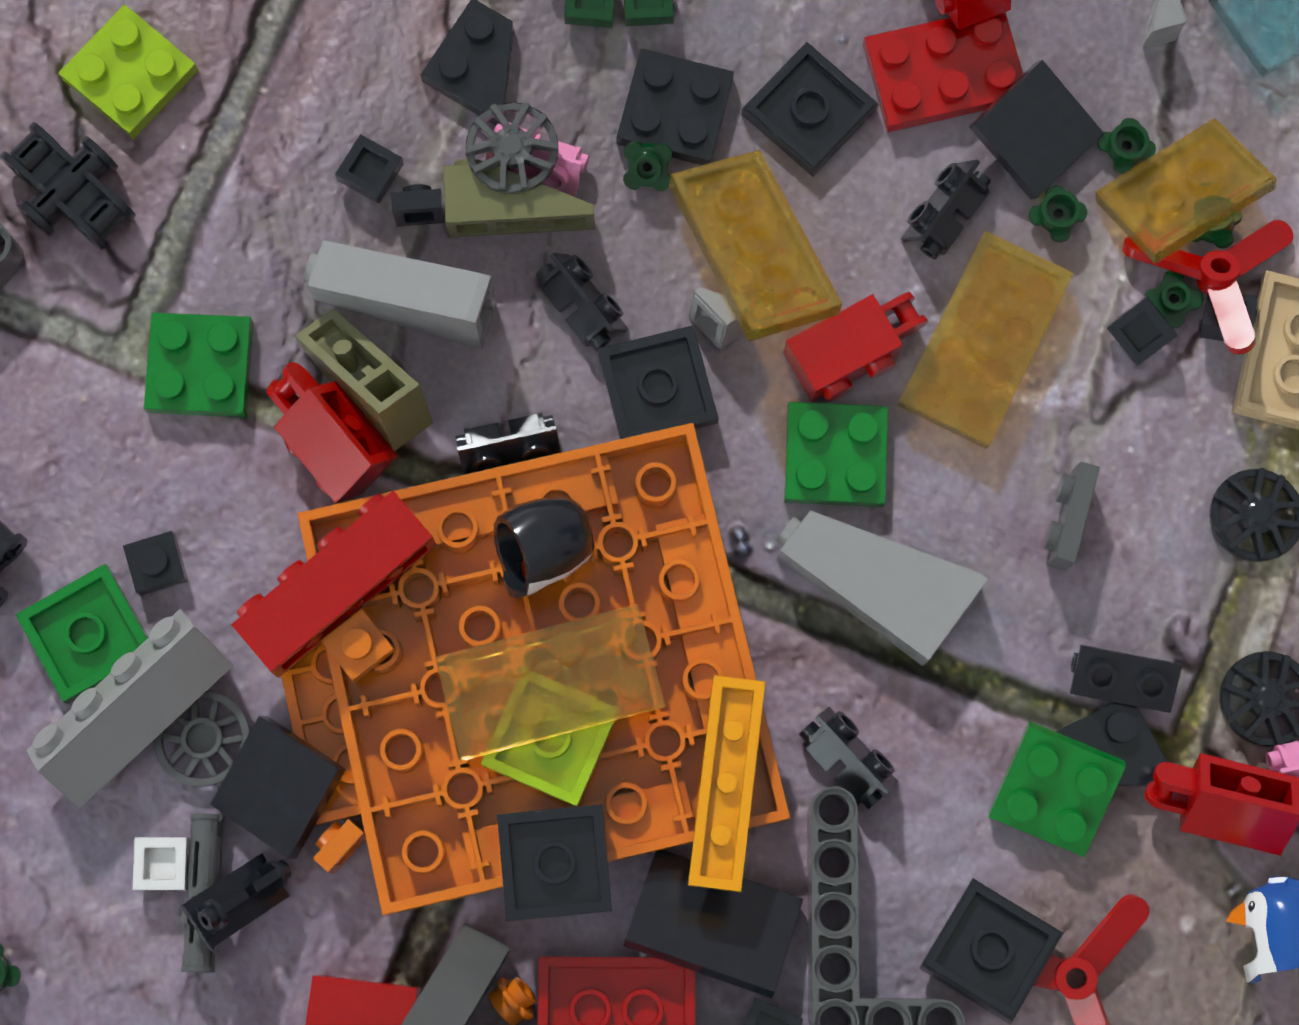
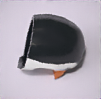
M540 498L517 504L500 514L493 524L495 546L503 570V580L511 597L523 598L561 579L568 584L574 577L576 570L589 560L595 548L591 519L581 505L570 498ZM523 560L525 564L526 579L522 574L521 563L523 562Z

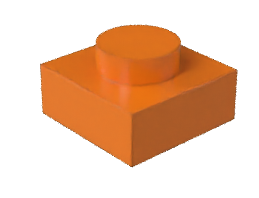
M360 609L321 640L354 683L395 652L394 648L363 609Z
M349 819L342 826L337 821L334 822L317 840L315 845L321 850L313 859L328 873L335 874L366 840L365 831Z

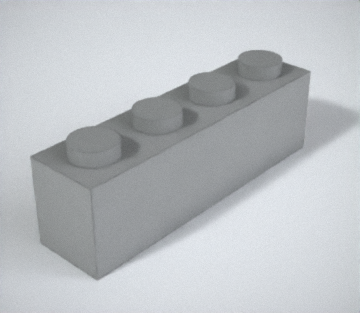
M179 609L172 617H166L159 621L151 630L149 638L134 652L121 656L112 666L110 674L95 688H89L82 692L73 702L71 710L57 723L44 727L34 738L32 746L26 751L37 771L80 809L234 665L222 650Z

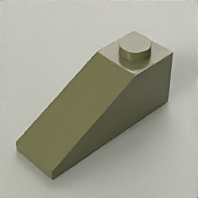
M467 158L457 160L454 165L443 166L445 223L449 238L595 230L594 205L544 184L520 194L496 192L483 185L475 177L470 169ZM475 159V161L477 162V164H480V163L483 162L482 160ZM500 166L484 172L485 175L494 181L500 182ZM507 170V184H519L520 175Z
M335 308L295 335L299 345L330 382H338L393 451H396L433 424L420 385Z

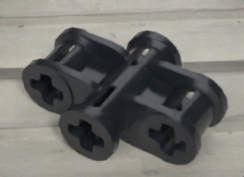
M33 122L29 126L30 133L10 153L3 151L0 154V159L21 180L37 191L27 202L21 200L16 206L49 237L55 232L53 225L64 216L93 245L102 251L107 246L105 240L125 220L132 221L136 217L133 210L117 194L99 181L107 171L114 172L118 165L88 136L81 140L82 147L71 156L49 133L36 122Z

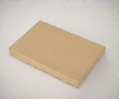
M1266 270L1261 277L1257 295L1258 300L1253 327L1256 344L1251 351L1244 354L1231 413L1299 430V278Z

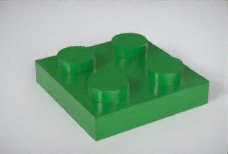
M151 312L143 409L147 413L246 417L253 335V320L251 317Z
M788 402L784 503L884 507L886 495L888 406Z
M103 564L15 614L59 696L66 704L73 702L85 690L95 688L110 674L112 666L121 656L134 652L149 638L115 575L107 564Z
M1028 721L990 806L988 817L1085 857L1123 775L1126 763L1120 758Z

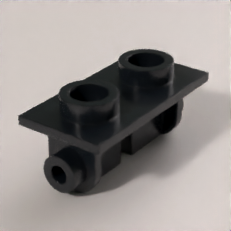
M977 159L951 163L938 175L935 181L937 189L928 201L918 205L910 214L907 221L910 226L901 237L903 242L921 240L923 242V245L920 247L921 251L932 259H937L939 254L945 255L951 245L964 229V226L952 214L956 211L965 220L971 219L990 193L988 186L991 180L980 171H975L980 164Z
M552 253L550 258L557 266L554 268L549 263L536 273V277L540 280L538 287L558 312H563L573 302L578 308L565 321L586 347L592 346L597 351L598 348L605 347L611 341L607 334L608 332H627L629 330L620 319L624 314L621 307L609 294L605 292L601 294L590 281L593 278L592 271L578 256Z
M538 412L534 415L508 420L511 435L501 437L498 423L464 429L465 434L455 436L464 475L561 453L553 415L543 417L542 412Z
M1080 645L1079 653L1074 652L1070 670L1074 675L1070 694L1171 713L1183 665Z
M828 707L815 718L821 727L812 721L799 733L800 737L805 741L802 746L825 771L840 759L847 767L834 780L840 787L853 795L857 806L862 803L869 810L883 797L877 788L886 795L898 783V780L892 775L895 772L894 767L880 751L876 749L870 751L857 737L859 735L857 726L846 714L841 711L835 713Z
M261 853L182 904L181 908L210 950L290 897L285 887L287 886V879L292 875L291 869L284 860H278L277 862L273 860L267 861L263 853Z

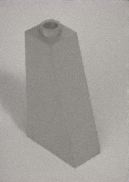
M325 240L322 241L319 253H312L310 255L304 272V281L308 282L307 287L316 301L479 349L483 348L497 305L492 279L489 275Z
M811 510L802 522L793 517L776 540L783 546L777 557L779 561L921 666H924L988 580L984 575L974 570Z

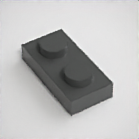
M1080 462L1071 471V474L1064 473L1062 475L1055 499L1056 502L1063 504L1058 522L1051 520L1043 543V549L1050 551L1047 566L1066 571L1076 562L1100 470L1099 466Z

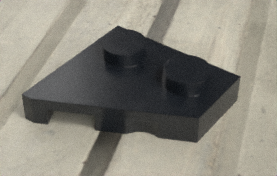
M470 0L420 74L422 82L478 116L488 110L493 104L505 103L510 70V51L512 50L514 32L513 21L478 0ZM496 117L488 120V122L495 126L500 124Z

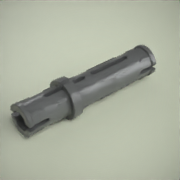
M209 813L190 814L191 836L186 902L220 880L221 836L224 815ZM181 913L180 924L185 925L181 972L215 973V947L209 950L187 915Z

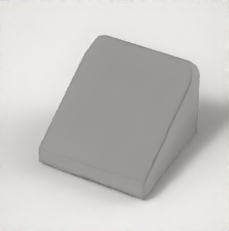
M1153 0L1142 45L1144 49L1176 40L1187 22L1181 0Z
M699 287L693 294L689 319L717 348L722 350L747 331L753 307L744 301Z

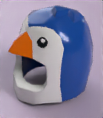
M1273 876L1269 879L1268 883L1249 891L1244 902L1231 910L1226 919V922L1253 929L1255 934L1256 957L1250 963L1243 966L1247 984L1260 982V974L1299 968V879Z

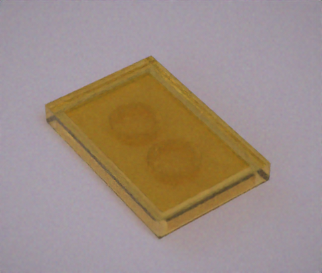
M1214 118L1095 191L1097 204L1155 264L1276 189V177Z

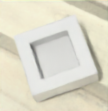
M135 837L132 890H187L190 838Z

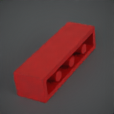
M393 490L385 497L377 494L370 498L358 510L359 519L345 530L342 527H337L329 532L318 543L317 547L320 550L306 563H303L301 560L292 563L278 576L277 581L280 584L265 597L261 593L254 595L237 610L239 618L231 624L232 627L277 678L281 677L318 646L324 637L367 605L437 546L433 536Z

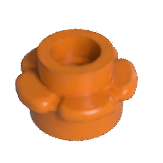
M500 977L497 980L498 986L489 993L490 1002L495 1010L510 1025H518L523 1019L531 1020L534 1017L532 1005L537 1001L531 988L519 977L513 980Z

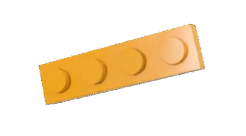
M713 676L688 886L741 892L765 691L764 681Z

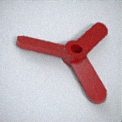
M1273 220L1226 251H1211L1203 257L1145 238L1129 236L1124 239L1122 252L1132 259L1196 278L1197 286L1210 297L1227 350L1233 354L1240 355L1248 353L1254 348L1256 337L1237 279L1286 248L1293 240V231L1286 222Z
M1135 894L1125 895L1072 956L1065 958L1049 957L1033 986L1060 991L1066 999L1074 1025H1110L1096 988L1098 976L1147 920L1149 916L1147 902ZM1074 968H1079L1084 973V981L1078 987H1071L1066 981L1067 973Z

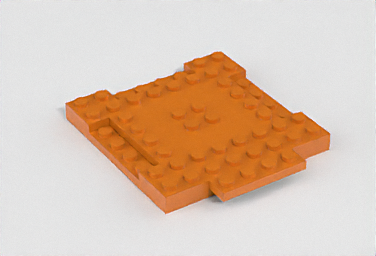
M694 423L395 490L394 492L429 531L437 544L434 549L362 608L394 648L395 652L354 683L321 642L281 676L293 733L346 769L315 826L357 816L362 817L382 915H393L503 888L497 814L575 807L481 765L523 668L619 709V714L578 807L603 805L608 862L693 843L713 676L756 680ZM390 492L382 493L381 495L385 497ZM373 496L297 513L307 561L320 551L317 545L329 532L337 527H342L345 530L359 519L358 510ZM562 497L573 499L579 503L592 523L595 548L589 560L576 570L574 577L568 584L561 579L523 598L509 596L504 584L503 570L494 540L493 524L497 517L517 504L534 499ZM523 560V562L521 563L522 574L526 579L525 564ZM763 708L748 830L790 819Z

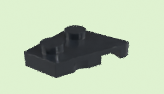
M1113 702L1056 731L1124 760L1126 768L1117 786H1147L1150 782L1154 781L1153 773L1156 766L1162 762H1167L1139 708L1136 706Z

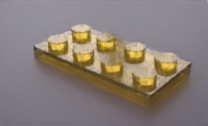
M760 150L671 174L669 188L748 342L839 315L842 302Z
M984 231L897 406L987 449L1074 273Z
M638 604L435 657L461 761L665 707Z

